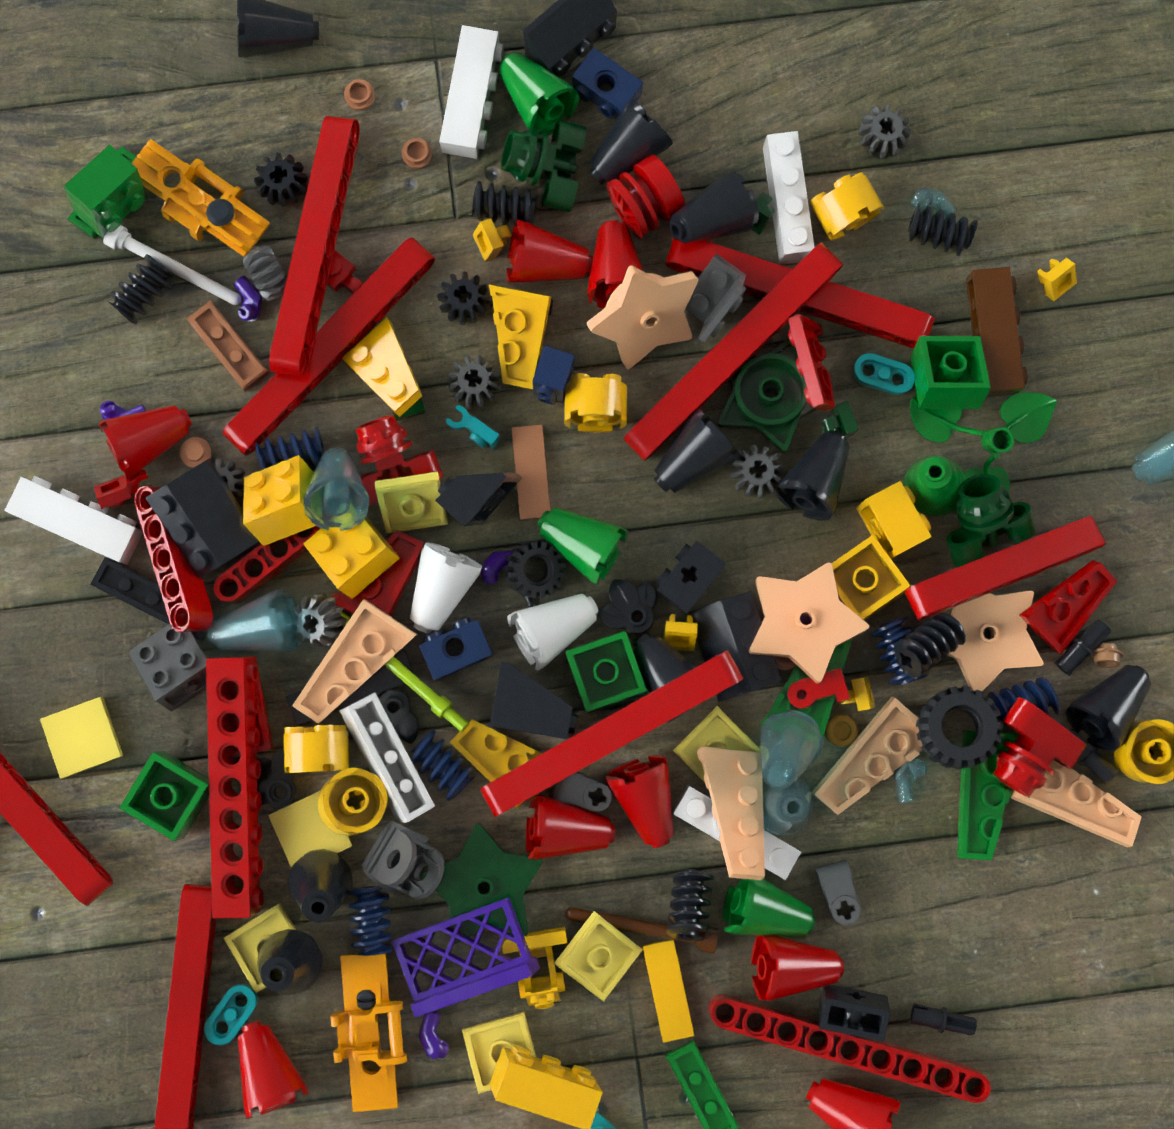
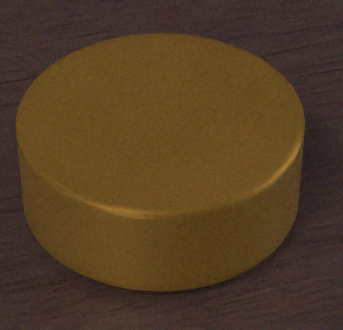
M837 715L830 718L825 730L827 740L839 747L852 744L858 734L855 721L846 715Z

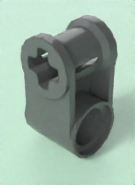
M576 772L554 784L550 797L567 804L578 805L599 812L609 807L613 793L607 783L588 777L581 772ZM598 788H602L603 795L607 797V800H601L599 804L593 803L594 797L590 796V791L595 792Z
M846 859L815 868L817 881L830 916L843 925H851L856 922L860 916V905ZM842 901L847 905H851V909L847 910L848 916L846 917L836 911L841 908L840 902Z

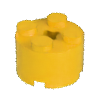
M863 172L853 177L848 174L840 178L833 184L834 190L828 194L822 192L810 200L812 210L830 241L844 237L845 234L842 231L844 229L846 231L859 229L881 213L880 210L885 208Z
M584 373L573 374L571 381L565 387V426L570 428L571 423L578 425V431L592 433L613 431V425L620 424V429L624 428L627 425V386L621 382V376L618 374L603 375V378H590V375Z
M1161 719L1134 721L1123 745L1114 751L1116 767L1127 777L1137 782L1163 784L1173 780L1174 724ZM1149 748L1154 751L1153 756L1149 753Z
M347 725L284 728L285 773L337 771L350 768Z
M361 768L342 770L330 778L319 792L318 811L324 824L338 835L353 836L366 832L375 827L382 819L388 802L387 790L381 779L369 771ZM349 795L351 798L357 797L359 800L355 808L353 806L348 807L346 803Z

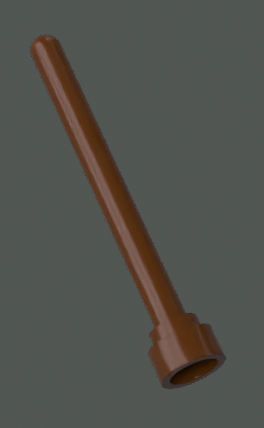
M571 907L566 910L565 916L568 920L585 923L593 911ZM596 912L616 929L695 943L696 947L702 948V952L714 954L716 950L719 929L716 927L707 926L708 931L698 933V936L704 939L703 941H687L669 936L666 930L670 925Z

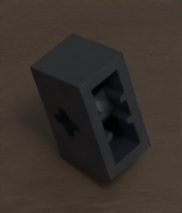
M698 541L692 547L686 543L675 557L679 561L672 571L666 568L656 581L660 585L656 593L684 615L688 613L726 565ZM692 569L695 572L693 575L695 583L688 581L685 584L681 581L684 576L681 570L688 572Z
M831 984L822 988L817 1012L819 1029L884 1042L891 1010L887 995Z

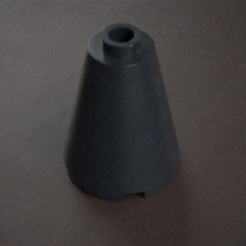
M237 0L238 57L249 58L313 46V40H319V21H313V14L266 0Z
M632 98L625 104L589 163L593 167L590 174L601 185L612 179L619 180L621 173H631L634 171V165L650 155L657 156L673 144L672 139L654 119L652 120L646 114L647 111Z
M726 172L672 215L670 231L673 237L686 244L752 230L754 228L752 227L753 224L757 223L759 219V207L753 190H746L742 184L746 180L738 173Z
M700 408L691 417L654 470L657 474L654 480L665 492L671 489L676 493L731 463L741 455L737 448L732 452L730 451L734 446L708 416L704 420L701 419L705 414Z
M832 431L830 433H823L778 484L776 495L784 505L793 511L796 506L805 511L803 516L810 519L826 521L831 518L836 511L850 449L845 436Z
M647 633L634 643L636 648L633 650L649 693L696 668L658 634L651 636ZM684 712V713L678 715L677 717H675V718L669 720V721L666 722V723H669V722H671V721L677 719L678 717H680L681 715L685 714L686 712Z
M1125 665L1069 705L1065 712L1072 728L1077 733L1083 730L1090 737L1086 741L1105 751H1116L1117 748L1123 745L1150 689L1151 681L1148 672L1137 665Z
M325 849L312 850L304 854L292 865L288 877V888L291 897L304 916L314 922H322L330 918L349 896L348 891L352 889L353 884L349 865L339 854Z
M286 929L273 934L264 942L258 954L257 967L262 983L268 989L282 995H296L306 991L316 982L322 970L323 957L316 941L311 935L301 930Z

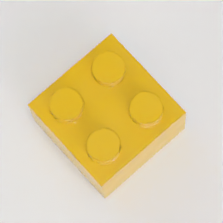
M299 455L244 477L243 524L263 546L320 524L318 477Z
M901 481L872 495L856 506L871 535L875 536L890 558L932 537L929 533L931 530L929 521L924 514L918 513L913 504L915 503V497L908 486H903Z
M352 503L303 543L336 588L351 599L400 559L369 518Z
M871 535L831 563L839 601L864 621L905 594L904 591L911 587L874 535Z

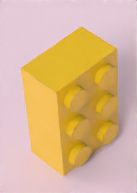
M512 1045L511 1049L502 1047L490 1081L496 1101L581 1129L591 1128L603 1092L589 1069L578 1065H573L572 1069L562 1066L559 1059L548 1055H543L542 1059L530 1056L531 1051L522 1046Z

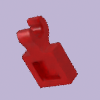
M336 250L334 251L327 285L335 292L344 286L350 293L354 294L363 283L352 275L357 270L355 266Z
M141 470L133 477L127 479L123 475L94 486L96 498L101 509L121 506L127 499L132 498L131 494H136L140 488L139 482L148 479L146 470Z

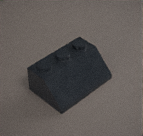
M611 0L556 1L523 30L525 56L557 77H561L568 71L571 62L578 56L580 58L586 56L599 38L602 37L604 39L615 30L617 10Z
M207 459L146 497V500L198 578L218 568L259 542L243 524L242 508L210 459Z
M516 473L456 476L454 479L449 477L438 489L441 495L435 501L464 527L483 525L522 477Z
M751 591L688 613V615L692 616L693 623H698L696 639L704 662L728 650L744 678L716 694L718 702L782 681L773 656L749 653V649L762 624Z

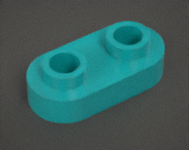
M872 353L860 356L852 369L853 377L859 384L895 396L907 393L915 382V374L907 364ZM863 367H870L873 374L871 376L865 375ZM892 377H900L902 380V384L895 385L892 381Z
M246 983L234 985L226 992L211 1013L204 1026L205 1036L211 1043L225 1045L231 1042L256 1009L258 994L251 985ZM239 994H244L247 997L246 1005H241L238 1002L237 997ZM219 1021H224L228 1024V1031L223 1032L219 1029Z

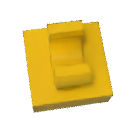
M492 219L481 221L473 233L475 242L485 262L496 259L503 246L507 244L506 239L512 236L507 225L495 228Z
M1065 258L1060 263L1055 259H1051L1049 261L1051 270L1047 273L1042 269L1037 270L1038 280L1044 284L1045 296L1052 301H1056L1077 284L1075 263L1068 258Z
M671 614L669 621H666L663 639L675 650L694 651L698 623H693L691 615H687L686 622H675V614Z
M869 676L851 680L853 689L848 690L851 700L841 704L856 702L858 711L876 707Z

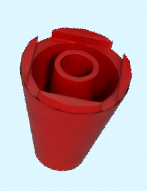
M516 221L517 226L513 227L507 255L512 264V268L506 267L507 282L525 283L583 279L585 273L590 274L593 256L589 255L588 248L528 222Z
M618 220L605 222L604 225L599 227L597 232L587 295L588 302L590 304L592 300L597 302V308L600 309L606 308L612 293L623 283L629 266H634L643 271L629 229Z
M176 405L104 419L98 422L101 432L106 434L108 438L106 443L120 470L124 471L125 478L127 479L133 477L188 435V427L192 425V422L184 408L179 410Z
M650 755L648 756L649 762L639 763L637 758L609 771L610 776H606V780L644 844L651 845L652 848H659L667 845L670 842V838L674 835L669 765L666 756Z
M534 795L532 797L529 808L534 809V814H532L531 818L527 817L525 830L526 852H530L528 859L539 860L607 849L609 843L614 842L615 825L610 823L609 817L543 795Z
M762 935L755 938L752 947L751 965H757V975H752V983L755 993L760 1000L771 1001L835 984L843 976V959L834 950L771 935Z
M256 1021L242 1027L243 1033L238 1036V1048L246 1119L253 1118L252 1111L259 1109L260 1115L295 1102V1094L302 1092L303 1097L309 1095L308 1087L269 1024L262 1025L261 1021Z
M822 1078L820 1083L813 1081L805 1098L811 1101L808 1108L832 1129H891V1118L894 1113L897 1115L901 1104L895 1098Z

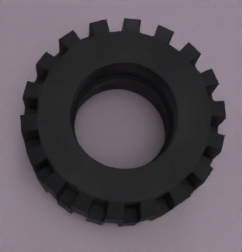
M957 686L950 687L931 697L925 706L921 708L919 712L920 717L916 721V727L919 729V732L916 734L917 740H921L923 745L921 749L924 753L927 752L931 756L929 759L934 763L939 762L945 768H970L988 760L987 758L996 752L997 749L995 747L1001 743L1003 737L1000 736V731L1003 730V722H999L998 719L1001 713L999 709L995 710L992 704L995 702L990 697L984 698L982 696L984 693L978 689L972 691L970 690L971 687L967 686L957 688ZM957 709L971 716L976 726V736L970 745L958 747L951 744L945 738L941 725L942 719L947 712Z

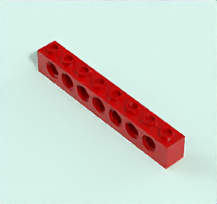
M254 656L206 659L212 918H251L260 912V908L264 904L263 889H260L263 859L259 856V844L262 841L263 831L262 826L258 824V812L261 809L262 798L260 792H257V779H259L261 774V764L257 760L256 747L260 743V731L256 728L255 716L259 712V699L255 695L258 666L254 663ZM232 681L239 687V693L236 698L229 691ZM232 714L237 715L240 720L237 730L230 724ZM233 746L237 747L241 754L238 762L231 756ZM233 778L241 783L240 794L236 793L232 788ZM234 810L242 816L241 826L233 821L232 815ZM234 843L242 847V858L234 853ZM235 875L243 880V890L236 887L234 883Z

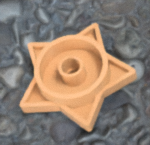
M629 266L623 283L612 293L606 308L587 322V326L592 333L616 342L621 361L626 369L629 370L659 345L692 339V333L684 311L698 283V278L692 271L664 278L657 274L645 273L634 266Z
M829 562L797 582L758 576L756 579V586L765 618L749 649V653L788 657L815 683L822 681L834 648L869 628V625L839 601L833 567ZM801 614L806 615L811 619V623L809 625H804L801 623Z
M1033 591L996 596L989 593L952 608L951 616L956 618L964 628L966 642L964 645H958L957 650L951 652L948 656L954 658L959 663L968 687H971L970 690L976 691L978 689L982 692L1004 669L1038 667L1044 664L1026 630L1027 623L1019 616V614L1032 605ZM985 628H988L991 632L990 639L984 637L983 632Z

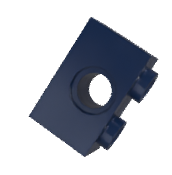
M595 48L591 50L572 76V86L577 91L579 98L585 102L590 100L609 119H617L625 104L631 98L637 102L642 95L643 82ZM602 84H609L613 89L604 92L598 87Z
M544 345L532 381L534 394L538 395L537 399L550 405H555L556 402H564L565 387L571 381V376L574 372L575 355Z
M470 617L454 623V630L442 634L441 630L424 637L425 643L420 644L419 647L435 681L494 656L478 620L471 621ZM453 639H460L464 644L462 654L455 657L450 656L447 651L448 643Z

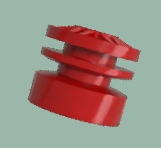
M650 155L634 165L633 170L636 180L627 172H623L620 174V181L612 179L607 182L608 194L621 221L639 239L648 235V228L654 231L658 229L657 215L664 221L669 222L672 215L685 205L684 197L674 177L664 163L655 155Z

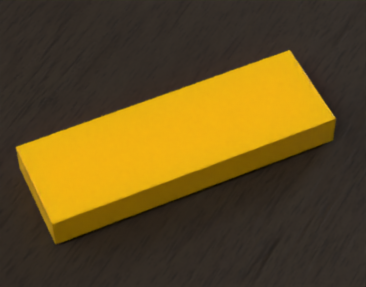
M674 939L642 945L663 1043L695 1036Z

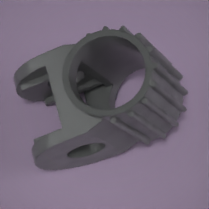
M388 821L362 866L365 874L386 891L395 894L401 891L416 899H423L432 894L438 887L444 873V858L437 849L427 843L428 837L393 821ZM425 865H428V873L420 881L419 873Z

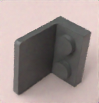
M718 254L713 256L699 275L698 283L685 309L704 322L699 336V340L703 343L709 335L715 337L725 323L723 320L728 311L732 314L741 304L743 300L741 296L746 290V287L743 286L746 274Z
M169 624L129 652L154 700L171 712L207 688V657L191 631L178 632Z

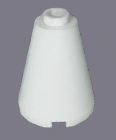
M429 542L425 543L421 551L410 619L415 622L414 628L431 634L432 630L438 631L480 575L482 565L461 553L457 555L449 552L450 549Z
M581 593L515 611L509 614L507 619L509 627L515 625L517 629V634L513 635L521 653L530 665L536 663L535 670L538 671L548 665L597 620L596 614L599 611L593 598L590 596L586 597Z

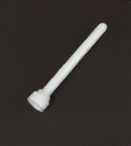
M122 225L113 232L108 231L104 236L103 243L115 250L128 249L143 258L148 254L166 270L232 305H239L242 301L238 293L131 238L128 229Z

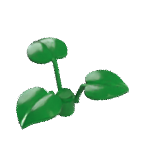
M1022 392L1011 395L1002 403L999 409V415L1006 425L986 431L956 425L955 423L961 418L962 409H919L917 396H913L910 400V417L917 432L924 439L931 442L941 443L947 441L952 429L982 437V447L991 453V456L985 461L983 468L973 467L968 469L964 473L966 479L979 474L994 475L1000 480L1001 486L1007 489L1009 493L1010 479L1006 470L1001 467L990 468L991 463L999 458V453L1009 451L1014 445V440L1020 443H1032L1039 440L1049 426L1057 400L1035 392Z

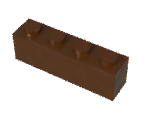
M1010 267L973 270L966 278L972 336L981 337L991 386L986 397L1017 394L1025 388L1028 375L1025 366L1022 367L1021 355L1024 352L1023 338L1018 336L1017 325L1020 323V310L1014 303V295L1017 289L1016 279L1014 276H1011Z

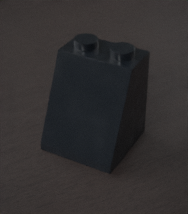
M501 662L490 726L567 739L568 733L575 734L578 715L572 714V706L508 662Z

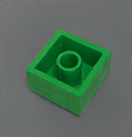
M110 144L63 186L74 213L101 237H104L108 231H115L121 225L122 219L131 211L138 210L147 197L138 169Z
M919 336L910 357L911 367L915 374L914 384L919 409H980L991 389L981 337Z
M626 631L565 651L585 712L647 691Z
M165 751L152 752L119 809L172 841L184 839L209 798V778Z

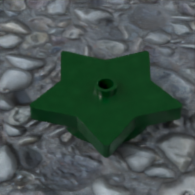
M790 339L767 354L753 355L729 379L732 393L718 420V427L756 429L782 453L788 451L799 419L818 410L810 406L804 394V389L807 387L804 376L798 371L796 359L799 357L796 347L791 344ZM773 391L777 397L769 398L765 396V393Z
M476 823L459 857L444 863V873L435 891L448 903L449 918L509 897L523 935L527 936L529 929L523 894L542 865L543 859L532 860L528 859V855L504 852L482 824ZM428 870L422 873L423 878L426 877ZM479 883H489L490 891L487 894L480 893L478 890ZM503 907L493 910L488 921L502 929L505 928L508 921ZM485 914L479 915L477 917L484 919ZM468 919L463 922L460 933L471 937L478 933L481 925ZM457 924L450 926V928L455 930ZM456 939L455 944L461 942V940Z

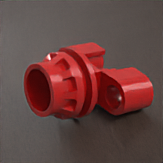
M394 414L377 418L355 428L358 435L356 449L358 453H365L360 458L361 464L374 462L376 470L349 480L359 508L378 503L375 481L438 472L439 479L444 477L434 450L425 451L404 459L402 451L408 449L413 444L411 440H403L408 435L407 431L397 423Z
M1018 697L1002 722L1019 735L1014 743L1004 742L1003 746L1008 751L999 752L997 755V768L992 775L1016 792L1030 798L1034 790L1045 786L1048 780L1044 775L1053 776L1055 773L1049 766L1053 760L1071 770L1087 745L1037 706Z

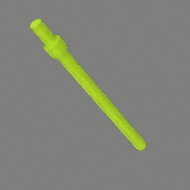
M340 612L341 616L348 619L345 622V624L342 625L343 627H345L350 618L344 612ZM394 656L384 664L432 706L430 710L439 718L444 717L460 732H463L468 727L469 722L452 708L453 703L442 695L440 697Z

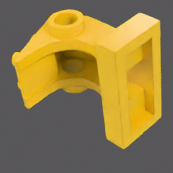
M565 926L533 931L524 936L531 956H536V958L547 956L550 975L528 977L518 981L520 998H526L528 1005H535V1009L553 1007L554 1002L561 1001L560 992L565 991L563 972H556L552 947L553 945L567 943ZM507 938L505 939L502 946L503 954L519 951L517 943Z

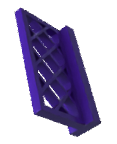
M509 897L392 940L414 1000L411 1008L415 1017L531 977L540 969L536 956H531ZM503 907L508 920L504 929L488 922L492 911ZM485 914L484 919L477 917L479 915ZM468 919L481 925L475 940L460 933L463 922ZM457 924L455 930L449 927ZM485 928L501 935L495 950L480 943ZM438 930L452 936L446 950L431 943L435 932ZM428 935L426 940L421 937ZM506 938L517 943L521 956L512 959L500 953ZM456 939L472 946L467 960L451 953ZM413 941L423 946L418 961L407 955L403 943ZM428 949L443 956L438 971L423 964ZM476 949L492 956L487 968L482 969L471 963ZM448 959L463 966L459 978L453 979L443 974ZM497 959L502 961L501 963L495 965ZM468 969L473 971V973L466 975ZM419 970L435 977L431 988L423 991L420 990L416 979ZM439 980L445 982L443 984L438 985Z

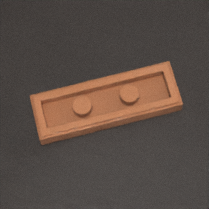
M211 300L186 318L244 391H247L269 373Z
M543 426L512 427L516 474L522 477L517 483L520 521L540 519L546 510L551 511Z

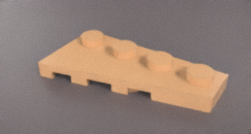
M362 600L292 706L319 724L418 634L367 600Z
M891 697L811 793L833 813L839 815L870 792V789L881 780L885 781L904 763L910 762L920 755L919 752L922 751L921 746L923 745L921 740H917L916 735L919 732L918 727H916V721L919 718L899 700Z
M699 747L697 754L699 762L702 761L705 772L703 777L706 789H709L713 803L711 808L714 820L718 822L721 834L719 839L729 877L762 880L765 877L762 753Z
M1054 760L1049 766L1055 773L1053 776L1045 774L1044 777L1048 780L1045 786L1034 790L1030 798L1012 789L1010 798L1127 848L1133 846L1142 817L1110 793H1105L1092 784L1093 781L1085 775H1080L1075 770H1070Z

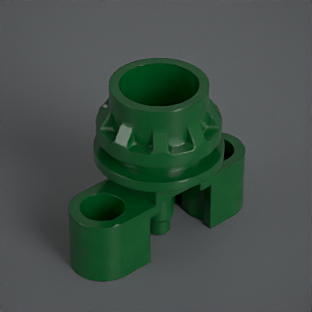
M559 119L555 124L551 143H548V134L540 131L537 135V132L531 129L523 132L511 130L504 144L501 170L511 173L517 181L524 182L526 180L527 184L534 186L539 178L545 179L541 198L542 206L569 213L573 208L578 182L572 180L573 174L577 173L578 166L575 164L576 155L581 150H584L586 127Z
M990 474L975 475L963 481L959 486L958 492L960 497L956 502L958 521L962 527L952 531L946 538L954 566L960 567L983 558L984 553L981 544L988 542L989 547L995 548L998 546V536L1006 532L1008 538L1013 540L1015 545L1031 538L1035 534L1036 529L1030 505L1025 502L1012 503L1010 494L1007 489L1001 486V482L996 476Z

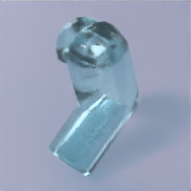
M920 188L911 197V203L914 207L918 202L920 203V210L926 205L934 206L936 210H944V219L951 212L955 213L957 211V208L939 190Z
M914 758L910 762L906 761L896 772L895 782L898 803L914 801L912 784L920 775L924 776L927 772V765L922 759Z

